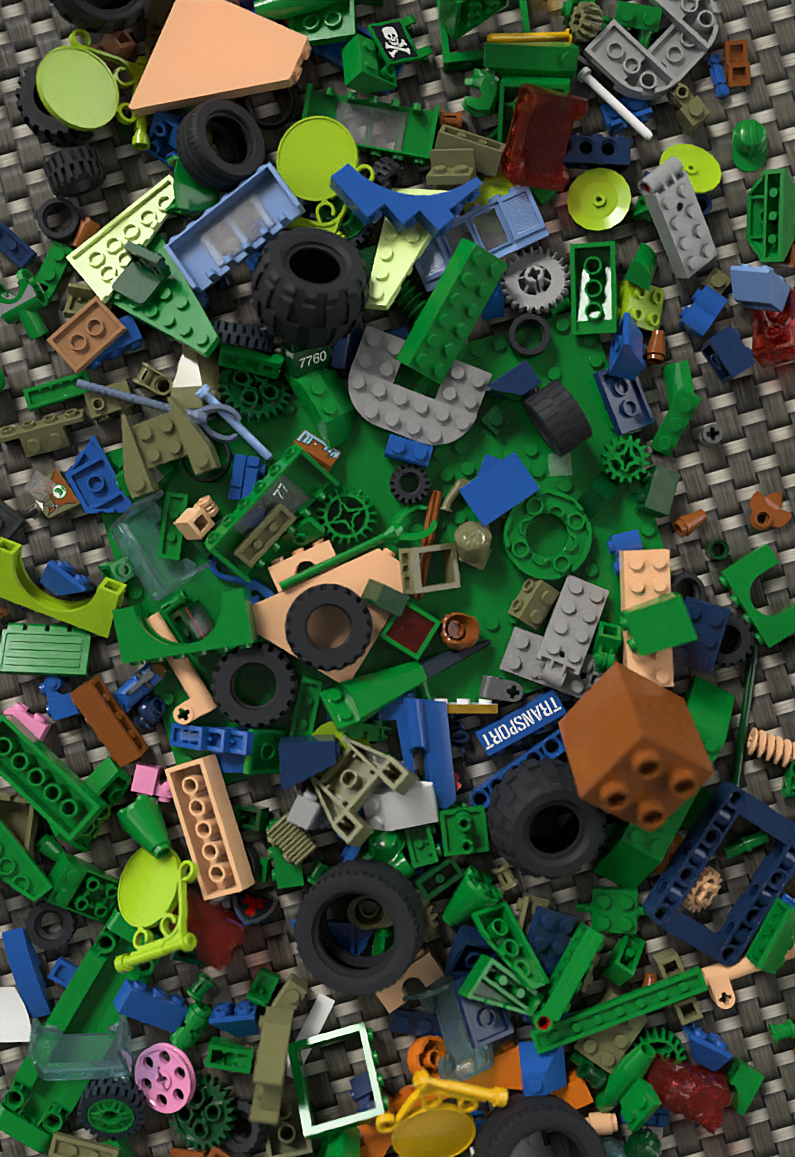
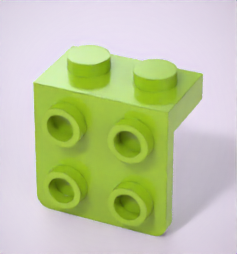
M628 280L618 281L617 327L624 313L627 312L631 315L638 328L650 332L659 330L664 290L652 285L649 290H646Z

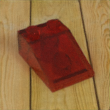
M795 287L790 289L782 312L753 309L752 352L754 353L755 360L763 368L795 360Z

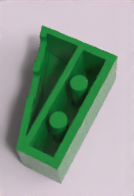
M481 954L457 992L466 998L529 1016L534 1014L544 997L536 990L530 991L519 977L492 957Z

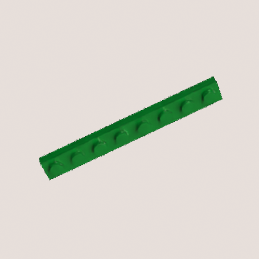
M697 966L560 1018L558 1022L553 1021V1027L549 1032L542 1033L536 1028L529 1030L539 1055L709 989L701 968Z

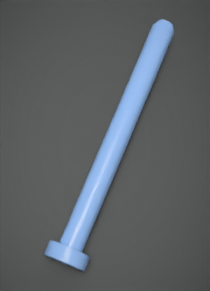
M204 384L195 394L199 399L203 398L209 405L221 404L209 392L210 387L207 384ZM218 412L265 460L269 461L272 459V454L232 415Z

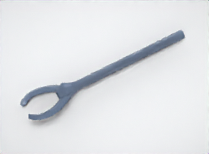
M78 379L76 387L118 398L159 411H165L166 413L171 411L168 403L104 387L103 385H97L96 383H90ZM210 404L199 409H185L201 430L210 438L222 443H230L238 439V434L224 436L213 431L206 424L209 414L214 412L229 413L239 422L241 416L234 408L225 404Z

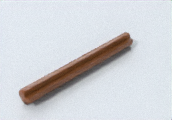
M432 490L430 492L424 530L430 526L434 519L438 521L443 495L441 491ZM436 529L430 536L421 540V546L433 545ZM432 551L419 553L422 586L426 585ZM424 593L411 594L412 598L420 600L424 596Z

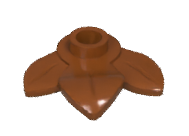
M756 491L750 498L749 506L752 511L750 523L757 530H765L770 526L781 527L792 517L790 512L781 510V492L770 493L764 497L762 493ZM759 515L764 517L763 523L758 522L757 518Z

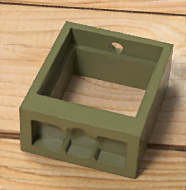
M441 543L398 549L403 594H418L460 587L461 576L458 569L456 543ZM442 550L445 583L422 586L419 553Z

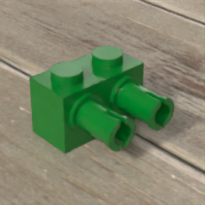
M617 1L613 19L628 33L632 29L638 32L637 41L648 50L651 34L654 35V33L658 32L663 8Z

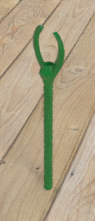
M410 504L396 514L389 527L383 533L279 582L280 588L283 591L385 541H415L424 539L434 532L438 522L434 519L430 526L421 532L404 533L400 523L409 513L418 509L428 510V506L425 504Z

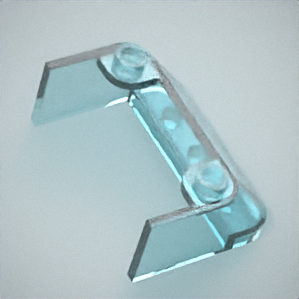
M163 490L134 502L110 528L115 542L124 556H128L137 577L149 596L155 601L167 597L210 567L208 562L197 568L196 564L189 559L174 561L157 558L161 531L158 523L162 519V511L155 502L164 494Z
M451 981L424 988L402 997L403 1002L419 999L421 1006L426 1011L436 1010L447 1052L438 1061L440 1076L438 1079L463 1082L492 1067L494 1055L490 1043L477 1049H472Z
M120 1015V1021L108 1027L107 1033L64 1034L56 1025H47L45 1028H42L38 1019L33 1018L27 1055L40 1078L48 1081L108 1079L109 1077L126 1078L131 1075L132 1070L131 1029L125 1015Z

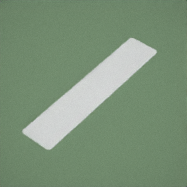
M321 993L318 995L296 1041L319 1035L335 1003L333 999ZM312 1048L301 1051L303 1065ZM288 1055L286 1075L293 1078L290 1059Z

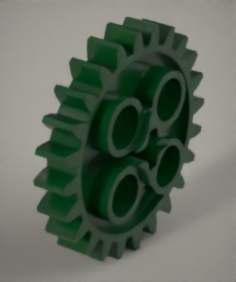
M225 367L218 380L219 387L217 391L221 393L219 399L226 400L225 405L234 408L241 418L246 416L248 423L251 418H254L256 424H258L260 418L267 423L269 417L275 420L277 414H282L290 398V394H288L290 386H286L288 381L286 378H282L283 371H281L278 378L272 379Z
M202 1073L195 1075L196 1087L190 1102L180 1110L169 1113L168 1116L174 1118L170 1126L176 1125L177 1128L173 1134H181L180 1142L186 1139V1147L194 1144L195 1151L200 1148L202 1151H205L209 1148L212 1149L213 1146L217 1147V1144L221 1145L225 1142L224 1139L231 1136L229 1131L235 1128L231 1122L237 1119L232 1112L237 1110V1107L231 1106L235 1097L229 1098L228 1095L231 1089L224 1090L225 1081L218 1084V1076L211 1079L210 1073L204 1076ZM177 1089L178 1097L184 1099L183 1092ZM199 1091H201L203 1099L200 1098ZM215 1107L218 1109V1115L215 1112ZM202 1124L206 1128V1133L202 1129Z

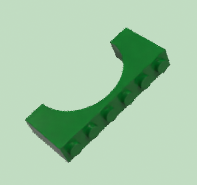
M249 586L221 592V612L215 627L204 639L194 643H177L159 635L145 618L141 604L112 610L122 664L130 663L131 666L144 664V660L149 659L152 660V663L165 661V657L173 656V659H181L187 657V653L195 652V656L208 654V650L216 649L217 653L229 651L231 646L238 645L239 649L252 647V643L258 640Z

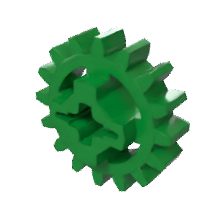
M620 435L618 442L614 438L611 439L610 443L612 446L606 444L604 449L607 453H601L600 455L605 458V461L600 463V465L607 467L604 474L610 472V480L617 477L619 484L624 479L627 484L631 483L632 477L636 481L639 480L640 476L638 473L645 474L646 470L643 466L650 464L645 461V458L650 456V454L643 452L647 446L643 445L640 447L638 445L640 443L639 438L633 442L632 435H629L626 440H624L623 435ZM623 445L621 452H613L617 446ZM633 448L636 450L639 457L635 455V453L633 452ZM626 455V459L629 462L624 464V460L620 459V457ZM611 462L616 465L617 471L613 468ZM629 467H637L633 473L627 474Z

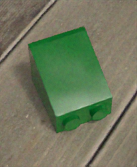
M669 592L620 611L622 618H619V623L622 630L628 632L630 638L627 640L629 649L639 657L697 639L680 594Z

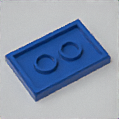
M513 452L458 491L482 526L485 527L540 488L517 454Z

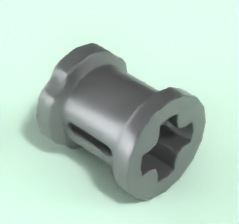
M716 424L707 425L698 434L699 441L705 446L714 445L723 437L721 427ZM706 433H714V438L707 437Z

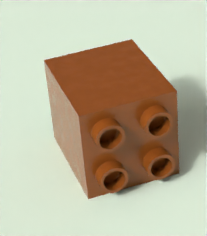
M615 662L558 722L580 798L650 833L663 825L666 819L684 801L693 796L699 787L715 773L684 698L618 662Z

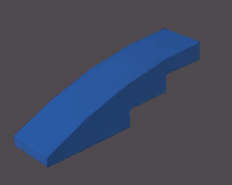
M171 723L170 745L252 755L254 732Z
M20 927L3 932L2 938L21 999L25 1004L30 1019L51 1014L53 1006L45 992L47 984L39 970L40 960L30 939L27 937L25 928Z

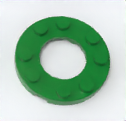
M543 490L533 493L510 509L503 526V544L506 554L513 565L522 573L542 580L558 579L574 572L587 557L592 541L591 524L583 511V507L567 494L559 491ZM543 513L554 514L559 517L566 525L568 532L567 543L563 550L551 557H542L534 553L527 544L525 537L526 528L530 521Z

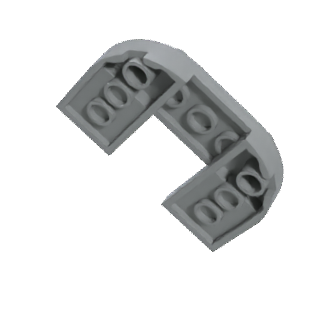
M649 0L655 7L663 8L662 13L672 24L648 50L613 19L584 49L582 54L615 84L613 88L620 94L636 100H652L662 97L684 78L706 54L714 42L719 25H717L716 18L718 11L713 0Z
M367 325L348 378L349 395L357 412L371 424L419 441L420 443L423 442L424 444H446L464 435L477 417V412L492 374L455 360L444 381L439 386L435 399L393 384L401 364L400 361L396 360V357L406 340Z

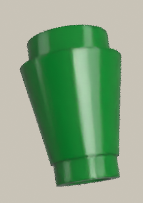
M47 832L34 844L37 852L54 862H57L62 851L65 852L53 834L49 835Z

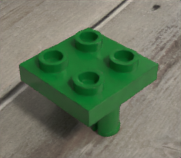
M484 805L439 810L444 856L489 851Z

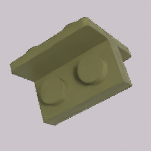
M473 148L432 149L430 151L431 170L426 175L427 185H433V190L450 191L476 177L475 151Z

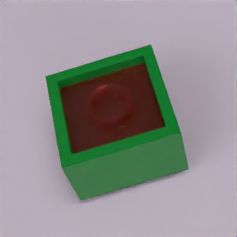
M408 601L401 618L393 614L379 637L418 660L441 624V621Z

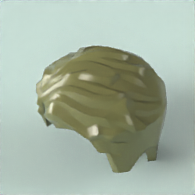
M468 521L460 525L454 535L459 556L468 563L483 561L491 544V533L487 528H483L474 521Z

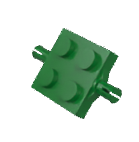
M592 886L590 903L576 902V912L590 913L591 928L597 932L636 934L639 915L647 916L643 912V906H639L637 888Z

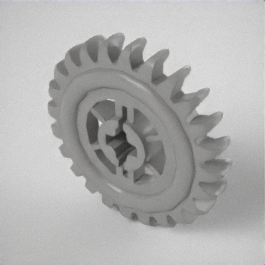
M540 246L537 253H534L533 248L530 247L528 255L521 249L522 257H518L513 253L514 262L509 259L506 260L509 268H506L503 273L505 275H502L500 279L502 281L500 283L505 303H511L512 309L519 306L520 313L527 309L528 314H532L533 310L540 314L541 309L549 312V306L556 308V301L560 303L564 301L563 296L569 294L567 288L571 287V281H569L571 273L568 272L569 265L564 266V258L558 261V252L551 257L550 248L547 249L545 254H542V247ZM546 272L551 277V280L544 277ZM519 283H525L524 291L519 287ZM545 285L549 286L546 291H543Z

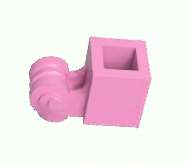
M19 702L5 710L3 714H13L41 742L52 725L47 722V717L40 713H29L27 711L28 707Z
M144 762L136 765L131 791L137 792V796L147 794L148 797L156 795L158 800L162 802H171L173 798L168 780L164 783L160 781L162 766Z

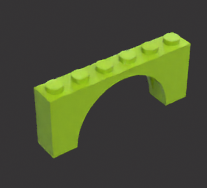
M3 537L0 538L1 598L32 609L35 612L48 615L56 620L69 623L77 628L90 631L98 636L109 638L115 629L112 610L121 608L126 584L105 577L98 586L96 593L87 599L64 601L54 598L37 587L28 576L22 561V545Z

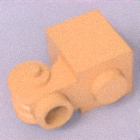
M209 495L200 498L193 508H187L174 522V525L187 540L202 539L215 525L211 517L216 516L219 507L212 501Z

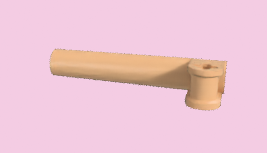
M160 612L147 618L150 626L159 635L179 643ZM173 656L165 657L190 698L175 708L173 716L177 723H190L218 707L217 703L214 704L212 695L188 657L173 659ZM181 708H183V710L190 711V713L187 715L189 718L188 720L185 717L180 718L179 715L182 713L180 710Z
M795 944L791 950L787 951L784 957L785 961L795 958ZM746 954L741 955L739 960L731 966L718 962L701 968L712 1000L722 1009H729L735 1003V995L730 981L760 970L752 964L745 956ZM724 992V993H725V994L723 995L724 999L721 1000V999H720V998L722 997L721 993Z

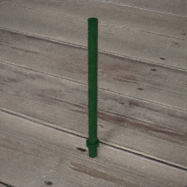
M755 644L750 647L752 653L746 657L748 664L731 783L740 787L756 665L760 660L758 658L759 645Z

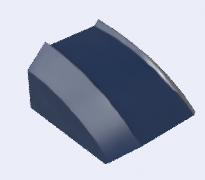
M464 924L459 928L452 943L444 975L460 978L471 972L481 954L492 957L494 960H497L499 955L481 936L476 927Z

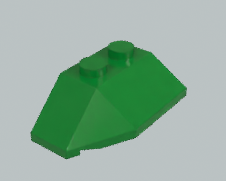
M787 168L763 170L760 178L747 194L746 241L761 262H784L795 240V187Z
M321 368L296 378L287 372L284 373L285 378L328 449L331 450L348 441L357 410L336 371Z

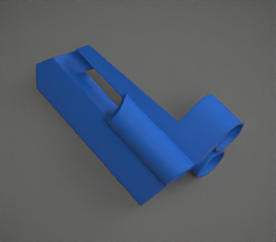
M410 691L376 713V720H396L404 764L414 774L412 752L415 749L423 750L426 782H433L437 806L447 809L456 801L447 704L445 701L415 698V692Z

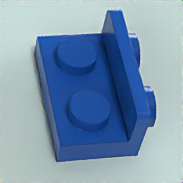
M628 97L618 99L641 123L645 124L649 121L648 119L653 111L651 107H647L645 100H636ZM608 103L600 106L599 110L608 133L614 131L615 133H620L630 126Z

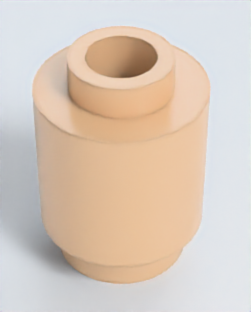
M588 1112V1117H585L599 1136L612 1135L613 1132H618L616 1113Z

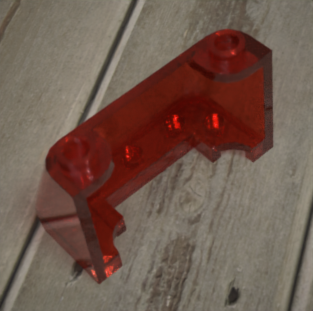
M522 84L502 157V174L515 185L563 192L569 180V172L563 165L573 123L574 120L580 121L586 116L588 100L583 97L532 84Z

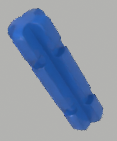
M711 54L706 57V63L710 67L709 73L713 87L716 86V89H714L716 97L723 98L729 94V89L725 85L726 79L722 65H719V55Z

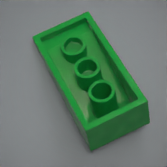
M616 241L570 244L572 335L617 333L618 243Z

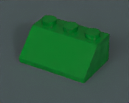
M776 897L745 955L756 968L775 975L777 970H780L784 965V957L787 951L791 950L795 944L794 905Z

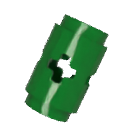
M195 1001L191 1003L188 1007L189 1011L185 1015L186 1019L182 1021L175 1033L171 1032L170 1041L177 1048L188 1051L189 1048L195 1045L209 1025V1018L213 1010L204 1002L199 1003Z

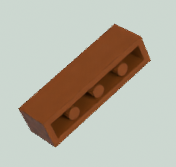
M99 675L78 686L69 695L72 698L73 704L79 708L87 724L93 728L98 735L99 741L105 745L110 752L111 758L117 762L120 768L141 757L149 748Z

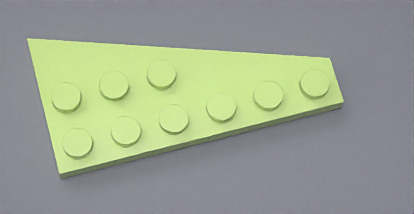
M170 175L165 177L66 257L104 304L107 303L114 293L111 288L112 284L131 262L123 246L129 240L146 247L169 215L165 212V208L175 204L174 179Z
M391 189L394 192L410 195H432L447 192L445 190ZM386 217L384 218L369 281V297L365 306L366 309L388 310L401 290L402 282L412 272L413 264L417 258L420 259L428 246L432 236L419 221L410 230L406 228L400 233Z

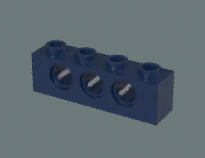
M558 133L543 137L540 140L539 167L583 170L605 168L626 172L630 166L631 138H625L624 135L603 137L602 134L581 136L580 133H569L568 135H559ZM564 146L567 148L568 152L561 153L558 151L557 147ZM586 147L590 153L583 154L579 148ZM601 149H610L612 155L603 154Z

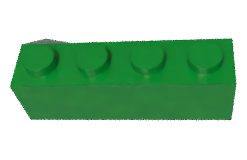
M109 756L84 781L108 806L78 840L69 842L48 822L55 837L85 853L90 848L89 843L92 838H96L99 834V827L104 819L108 820L112 814L111 808L120 801L132 782V778L125 767L120 768L117 762Z

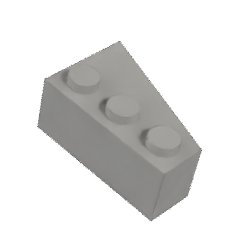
M302 786L286 820L306 830H316L318 826L320 829L325 827L331 829L332 825L314 786Z

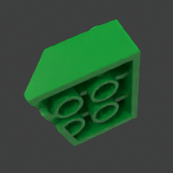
M503 75L500 81L498 142L504 143L506 146L518 145L535 138H543L565 132L571 78Z

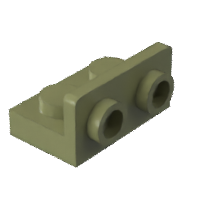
M523 892L522 898L518 897L516 903V911H518L517 922L525 937L527 936L537 905L548 908L549 898Z

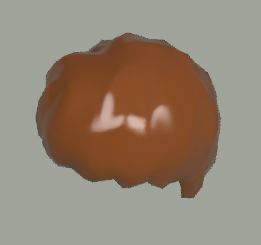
M459 612L447 614L439 625V636L442 639V643L456 651H466L473 647L480 636L478 620L473 616Z

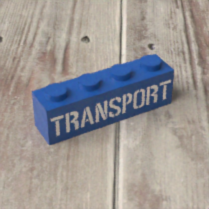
M551 688L474 732L488 757L491 755L496 757L504 753V748L510 744L516 746L525 741L524 737L531 733L534 736L544 730L543 726L551 722L552 725L558 723L563 718V715L566 714V711L555 691Z

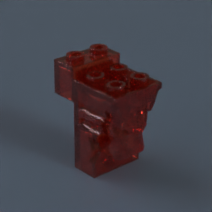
M186 884L187 932L192 933L196 937L197 943L194 949L199 951L196 958L220 971L223 965L228 967L235 954L231 953L234 946L239 947L246 936L243 933L245 925L242 924L233 907L224 908L222 902L214 903L211 899L204 901L202 894L191 889ZM179 901L171 914L179 916ZM172 919L168 924V929L171 933L177 925L172 922Z
M655 1052V1057L643 1080L648 1084L650 1083L661 1102L659 1107L670 1110L676 1116L682 1114L689 1122L695 1120L700 1127L715 1135L717 1128H720L723 1122L722 1113L724 1107L728 1106L731 1098L730 1090L728 1089V1079L723 1070L718 1069L715 1072L699 1063L693 1066Z

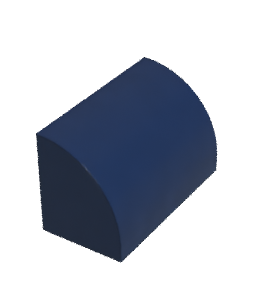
M356 326L346 339H341L338 341V344L334 345L332 370L350 373L364 334L362 328Z

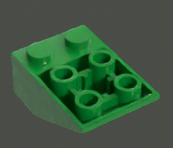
M62 851L47 877L54 887L43 895L48 903L104 923L118 900L119 879L79 857Z

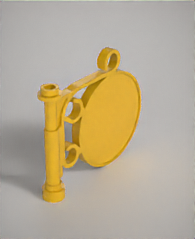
M417 1071L413 1079L417 1090L410 1095L395 1118L390 1113L379 1115L376 1118V1128L380 1133H391L393 1148L401 1157H455L464 1152L474 1141L476 1127L470 1112L478 1108V1101H488L493 1106L503 1108L506 1105L508 1093L505 1088L501 1087L489 1089L458 1081L429 1077L427 1071ZM437 1095L433 1100L425 1099V1096ZM441 1095L456 1098L458 1105L442 1102ZM421 1099L422 1105L411 1109L414 1103ZM464 1100L470 1101L471 1103L464 1104Z

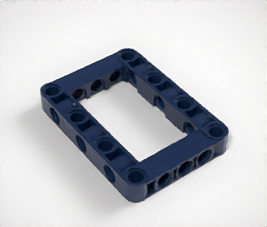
M729 781L721 783L645 899L643 912L655 924L723 965L731 966L735 964L767 916L776 897H779L795 872V823ZM740 814L777 838V843L770 854L765 856L754 873L753 880L745 893L740 895L729 912V918L722 929L714 933L703 923H698L685 912H680L678 908Z

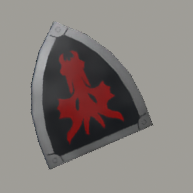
M245 889L234 893L232 902L239 919L245 926H249L268 918L275 910L279 899Z

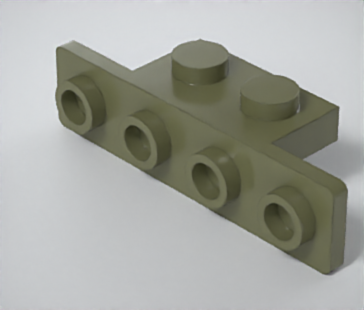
M74 408L67 410L61 415H47L42 420H28L15 427L12 425L5 426L0 429V443L19 438L27 457L69 447L70 440L64 426L84 421V409L77 410Z

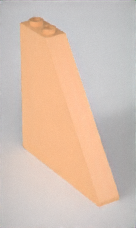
M176 0L128 108L133 115L143 116L156 113L157 111L163 112L199 105L203 101L212 98L231 99L292 87L294 80L298 81L301 75L303 60H307L311 52L308 37L226 0Z
M384 547L383 550L377 548L253 604L257 634L294 655L286 640L285 621L291 604L302 592L320 584H339L351 589L361 598L370 578L403 593L400 561L393 558L395 553ZM364 601L370 612L373 625L371 641L365 653L356 660V663L342 670H331V672L319 671L340 684L342 681L353 679L392 613ZM322 606L310 615L307 622V632L310 639L319 647L335 648L347 639L350 633V621L346 613L340 608Z

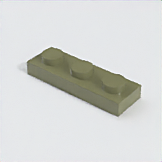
M278 502L234 549L233 553L251 568L297 517Z
M56 1131L52 1137L48 1157H119L121 1148Z

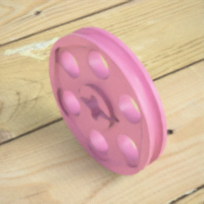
M157 1043L144 1050L137 1059L135 1082L139 1086V1090L142 1089L144 1091L147 1104L151 1108L162 1113H173L190 1102L195 1092L196 1078L193 1066L182 1050L169 1043ZM163 1051L169 1054V1062L164 1059ZM147 1057L152 1059L153 1067L147 1064ZM179 1067L184 1069L185 1078L180 1076L178 1072ZM145 1078L150 1080L152 1084L151 1089L146 1086ZM177 1089L183 1092L184 1099L178 1097ZM160 1094L166 1097V1105L161 1102Z

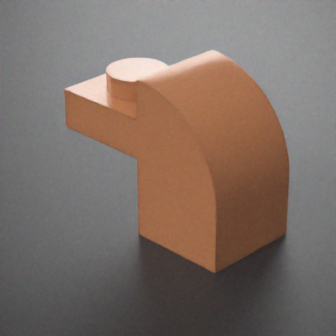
M124 30L105 34L100 43L88 47L127 60L136 43L128 32ZM100 58L108 66L110 71H113L114 69L120 66L114 62Z

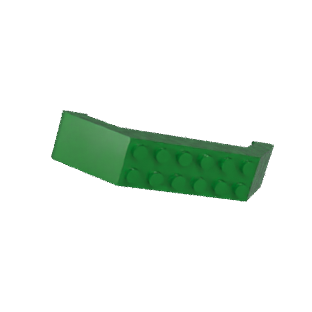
M694 675L685 692L684 700L711 765H713L726 740L735 696ZM701 786L693 796L684 801L666 819L663 825L656 828L652 833L624 820L616 837L604 851H601L592 871L622 887L636 888L662 862Z

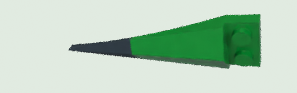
M492 640L475 643L473 647L466 651L451 650L342 681L340 685L321 691L320 698L338 733L362 724L419 685L491 644Z

